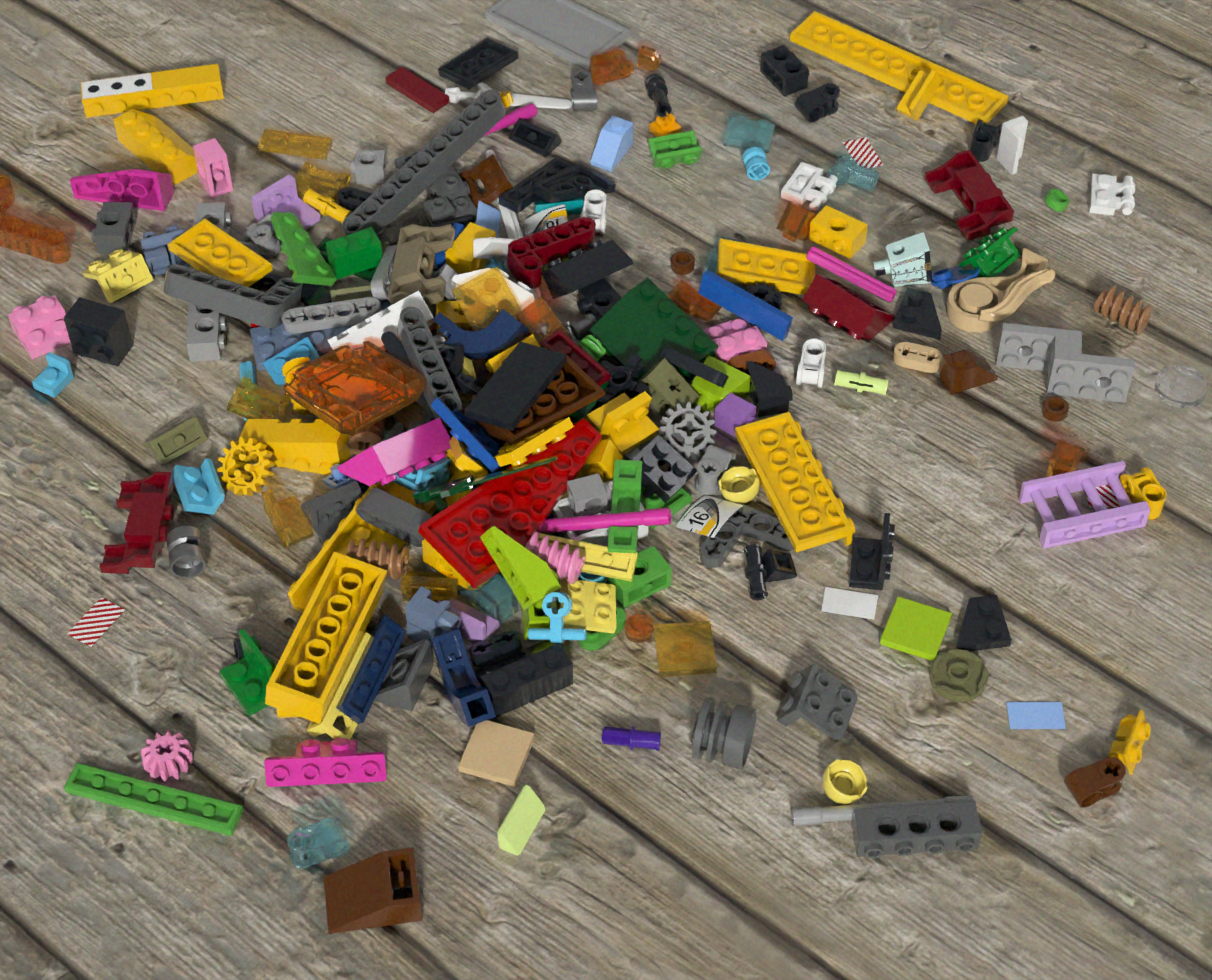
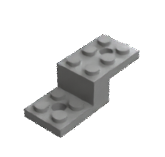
M1003 323L996 366L1047 371V394L1126 403L1135 369V360L1081 354L1082 331ZM1021 346H1029V347H1031V348H1029V349H1023V348H1020V347H1021ZM1100 377H1107V378H1109V379H1107V380H1101V379H1099V378H1100Z

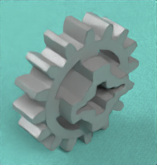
M687 402L684 408L678 403L674 407L675 412L669 408L666 411L667 417L661 418L660 423L664 426L659 428L658 433L664 434L662 438L679 454H682L683 458L688 460L690 455H692L696 460L700 457L699 451L705 454L707 446L713 445L715 442L710 438L717 433L716 430L710 429L715 421L707 420L706 417L710 412L706 411L702 414L700 412L701 405L699 404L695 409H692L690 402ZM682 416L680 424L675 423L671 425L675 418ZM684 427H687L688 432H692L690 436H687V433L682 431ZM703 438L698 446L693 447L694 440Z

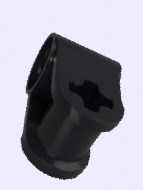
M832 83L824 84L798 96L795 101V107L808 122H816L838 111L839 103L837 98L840 95V89Z
M981 119L978 120L972 134L970 151L978 162H984L990 158L995 145L999 141L1002 125L994 126L983 123Z

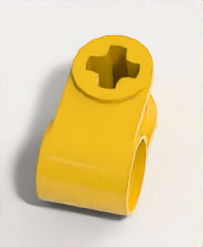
M1149 467L1141 468L1140 472L1131 475L1126 473L1120 476V482L1131 502L1140 503L1146 501L1150 508L1148 519H1157L1162 513L1167 493L1154 476L1152 470Z

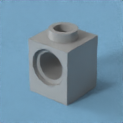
M356 150L355 160H351V174H355L356 184L385 183L387 171L385 150Z
M599 473L567 481V499L575 517L595 515L608 511V499H611V493L608 484L602 482Z

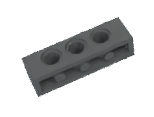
M975 801L854 809L851 824L856 856L878 858L882 855L895 854L898 856H908L912 853L924 852L938 854L943 851L953 850L968 852L979 848L982 836ZM942 828H948L952 831H945ZM912 830H918L921 833H914ZM882 832H887L891 835H884Z

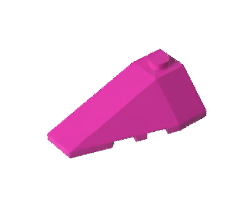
M131 169L77 176L70 179L73 195L76 199L97 202H132L133 207L158 211L166 210L174 194L171 174Z

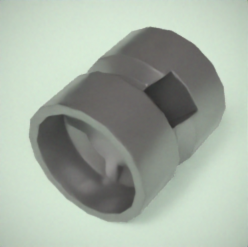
M181 526L171 530L166 538L170 572L176 577L185 579L201 575L206 568L202 532L193 526Z

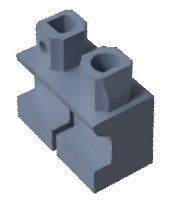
M177 225L167 227L165 234L156 235L153 231L143 233L141 245L147 267L152 276L166 273V267L170 265L169 258L172 264L191 267L187 262L169 251L168 243L185 232L184 229H179Z
M422 586L405 606L408 638L417 642L427 639L431 643L430 637L458 628L461 623V616L451 611L450 601H441L439 604L434 602L431 598V591Z

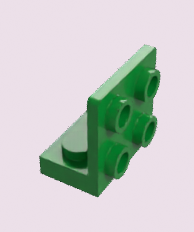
M243 628L238 633L244 658L223 668L219 673L221 679L248 716H251L269 706L265 704L266 687L276 666L268 654L266 656L262 654L257 638L254 635L249 636Z

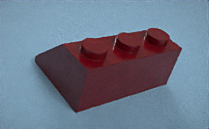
M816 274L802 301L809 304L808 310L819 316L822 313L829 317L827 320L829 323L838 328H841V326L849 329L847 334L857 340H861L862 337L869 340L873 339L895 318L891 313L837 280Z

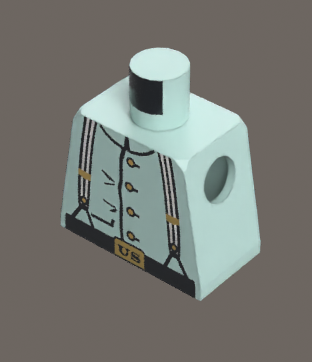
M924 232L888 244L885 247L887 259L873 262L875 276L889 274L892 285L895 287L931 283L930 249Z

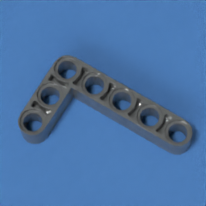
M172 264L166 267L163 291L168 296L261 327L276 328L283 323L281 318L285 311L299 308L303 283L293 282L292 277H284L265 293L183 265Z

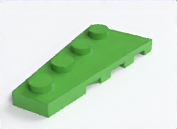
M274 211L270 220L277 238L283 242L281 250L288 256L286 263L288 269L294 272L292 275L293 282L333 286L337 280L336 276L320 254V250L310 239L309 234L298 221L297 216L290 212Z

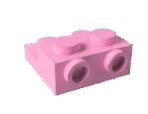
M55 295L39 297L34 304L27 307L18 306L13 309L12 313L8 314L12 330L31 359L70 343L64 322L66 313Z
M742 318L703 329L719 346L714 358L724 363L738 355L767 350V341L757 326L752 327L748 321Z

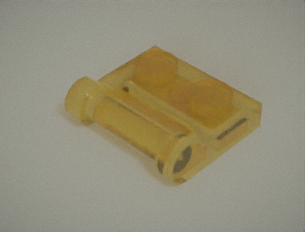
M305 163L295 176L299 197H304L308 189H313L326 198L331 197L335 201L338 198V191L348 187L351 180L349 173H335L316 168L310 163Z
M243 376L226 410L246 419H279L281 421L290 405L291 399L290 395L284 394L283 396L252 383L251 379Z

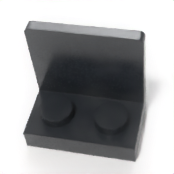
M884 513L881 540L853 537L849 587L883 591L884 579H890L894 549L892 541L894 540L895 524H890V513Z

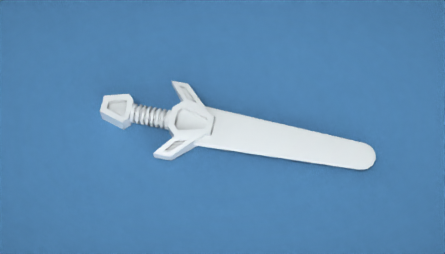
M479 83L477 85L479 90L476 93H466V91H460L458 87L446 88L445 94L449 96L450 102L456 104L461 99L464 101H474L483 92L493 89L485 83ZM511 93L514 100L511 106L523 107L530 103L534 104L536 108L569 109L572 106V102L567 99Z

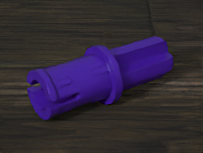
M632 726L631 729L603 728V744L627 746L629 750H633V747L656 751L660 749V731L635 730V726Z

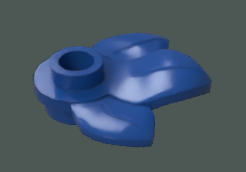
M961 266L941 269L932 273L933 279L931 284L932 286H938V289L947 288L954 283H961L975 278L979 274L980 268L967 271L962 270Z

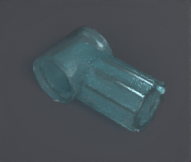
M846 154L840 155L828 171V177L835 175L838 178L836 185L842 186L849 183L871 192L875 189L880 174L877 171L858 165L853 157Z

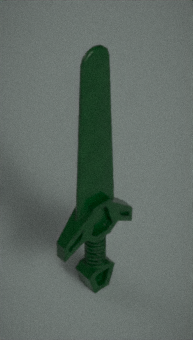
M552 456L476 478L473 475L458 478L444 485L416 491L413 493V497L417 505L429 502L437 497L445 498L473 489L476 484L553 462L558 459V456Z

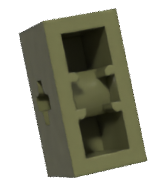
M665 358L653 365L637 382L649 387L647 393L651 394L652 400L650 403L663 417H667L666 411L669 408L675 412L674 407L676 404L679 403L684 408L685 404L690 402L692 406L700 397L693 386L686 382L677 372L676 368Z

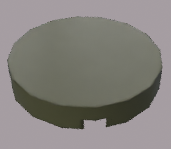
M952 649L948 653L943 655L941 653L936 656L931 664L929 679L932 687L940 696L951 701L965 702L974 700L983 693L987 686L988 670L981 663L982 659L978 655L968 650Z

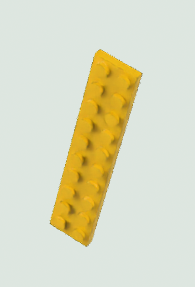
M816 11L790 33L791 42L905 93L919 70L928 74L935 70L938 73L941 84L929 103L977 124L979 119L983 120V123L988 124L1008 102L1009 96Z

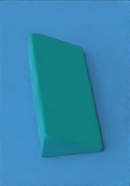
M583 198L552 203L543 199H537L533 202L535 214L563 204L566 207L567 215L581 214L584 206Z

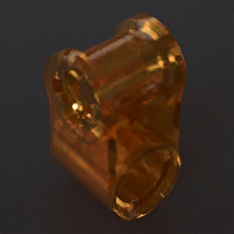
M621 49L596 54L590 58L589 73L591 74L593 84L604 85L611 81L625 79L634 71L633 63L626 59L625 53Z

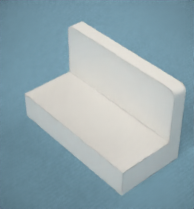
M1024 116L1002 124L997 160L1011 175L1017 173L1019 158H1022L1028 121Z

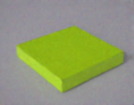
M898 596L882 634L880 645L934 661L950 624L952 613Z

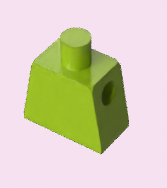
M709 355L703 364L728 375L729 378L724 388H721L695 376L691 385L700 397L693 403L691 408L695 409L699 404L701 405L700 412L702 414L707 410L715 413V408L730 392L744 399L750 392L751 376Z

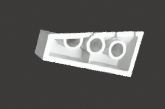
M419 290L329 339L328 342L343 367L348 365L350 369H353L364 362L362 357L371 353L374 357L385 351L386 348L381 340L384 332H393L400 341L397 327L400 313L406 307L418 308L423 313L429 327L431 325L429 320L434 317Z

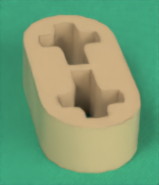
M900 342L894 348L893 360L898 366L934 373L941 368L942 353L933 347Z

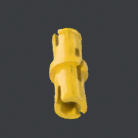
M308 189L303 197L304 203L318 209L321 215H328L341 224L351 214L350 210L336 204L335 200L331 197L326 198L313 189Z

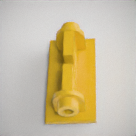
M1143 710L1139 711L1137 717L1128 714L1121 719L1116 733L1117 740L1113 741L1107 756L1119 759L1127 766L1130 775L1133 774L1136 763H1140L1142 747L1145 740H1148L1150 737L1151 727L1146 721Z

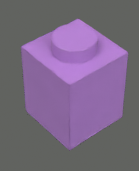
M731 392L715 408L714 426L736 437V427L757 421L756 406Z

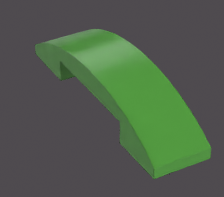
M615 460L611 514L640 511L642 461ZM610 526L608 552L636 553L639 526Z

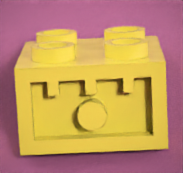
M122 249L111 252L109 254L110 258L104 261L97 260L87 266L88 269L82 272L84 277L98 281L109 303L154 281L142 254L123 251Z
M567 578L559 580L562 588L557 592L566 593L572 600L571 612L564 617V628L615 633V585L577 580L574 584H570ZM557 597L556 608L558 613V610L563 608L564 604L559 602Z

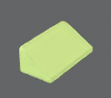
M528 785L523 786L497 831L499 848L517 856L522 853L545 812L544 804Z

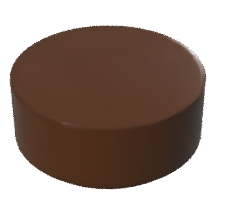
M685 251L673 254L670 259L671 270L679 275L691 273L695 269L694 256Z
M1048 397L1043 402L1042 415L1053 422L1063 421L1068 415L1069 404L1061 397Z

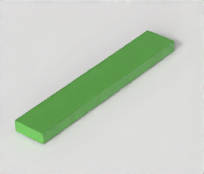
M76 763L64 786L65 792L229 836H233L244 812L242 805Z

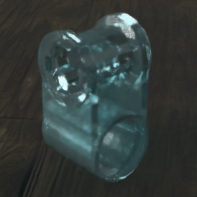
M335 817L325 818L318 823L295 829L289 834L287 839L288 847L291 850L289 854L290 861L297 868H308L325 860L338 858L344 855L350 847L340 821ZM304 853H307L306 860L304 859Z

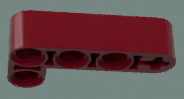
M580 217L510 242L508 245L509 270L517 281L525 284L530 289L539 287L542 281V266L558 258L569 257V253L580 248L583 251L590 249L589 244L595 242V221L589 217Z

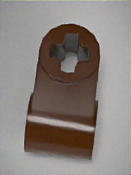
M1108 757L1089 766L1072 771L1065 777L1064 783L1079 807L1086 808L1097 801L1117 794L1121 789L1126 768L1119 759Z

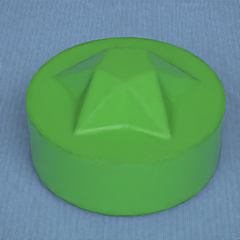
M1050 189L1044 197L1046 204L1058 212L1065 211L1070 204L1068 196L1058 189Z

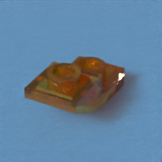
M683 280L668 294V297L682 311L708 322L722 308L698 294L697 290Z

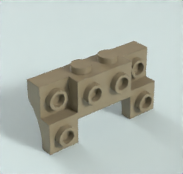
M412 224L400 229L387 297L392 305L418 290L427 306L444 300L447 282L442 276L432 279L431 276L435 253L446 251L453 247L455 229L451 224L440 227H423Z

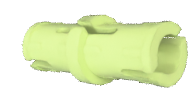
M837 369L834 386L857 389L859 393L868 391L885 396L889 379L866 376L864 372L856 374Z

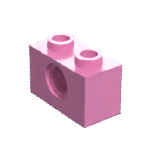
M216 138L194 145L193 149L199 179L211 199L233 191L227 154Z

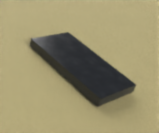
M520 341L465 409L466 417L513 431L566 364V354Z

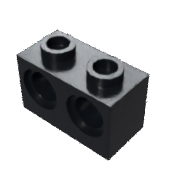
M785 45L761 53L760 72L784 97L808 88V77L810 75L808 67Z

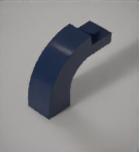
M504 309L501 310L489 326L474 332L461 329L440 312L433 319L440 325L438 331L448 338L447 345L461 347L464 349L465 356L476 359H488L497 356L519 343L529 332L527 327Z
M459 628L430 637L442 682L461 721L469 727L496 717L488 691L481 686L472 669Z

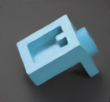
M49 352L46 355L48 366L32 383L34 389L55 398L74 379L71 364L67 358Z

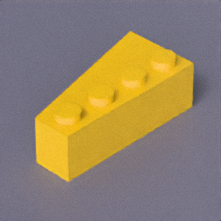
M247 419L237 441L239 442L241 437L253 438L258 440V443L266 444V450L273 453L269 461L275 462L274 467H284L301 472L323 474L325 476L331 474L330 468L333 465L345 463L352 454L348 449L349 433L346 419H337L336 423H327L326 419H315L314 423H303L301 419H291L289 423H282L279 419Z

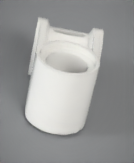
M591 190L585 195L581 217L593 219L596 223L595 232H600L601 235H605L606 194L601 190Z
M814 338L804 342L801 361L798 365L796 385L806 383L822 388L826 345L822 340Z

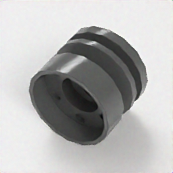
M706 697L696 716L693 727L692 758L700 760L707 747V762H713L719 750L723 751L722 763L724 766L742 770L746 764L752 743L757 709L737 704L731 716H727L726 701L721 700L715 713V699Z

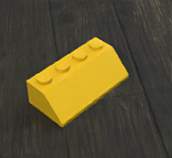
M131 109L113 119L118 141L154 172L171 174L173 186L198 173L193 147L156 116Z

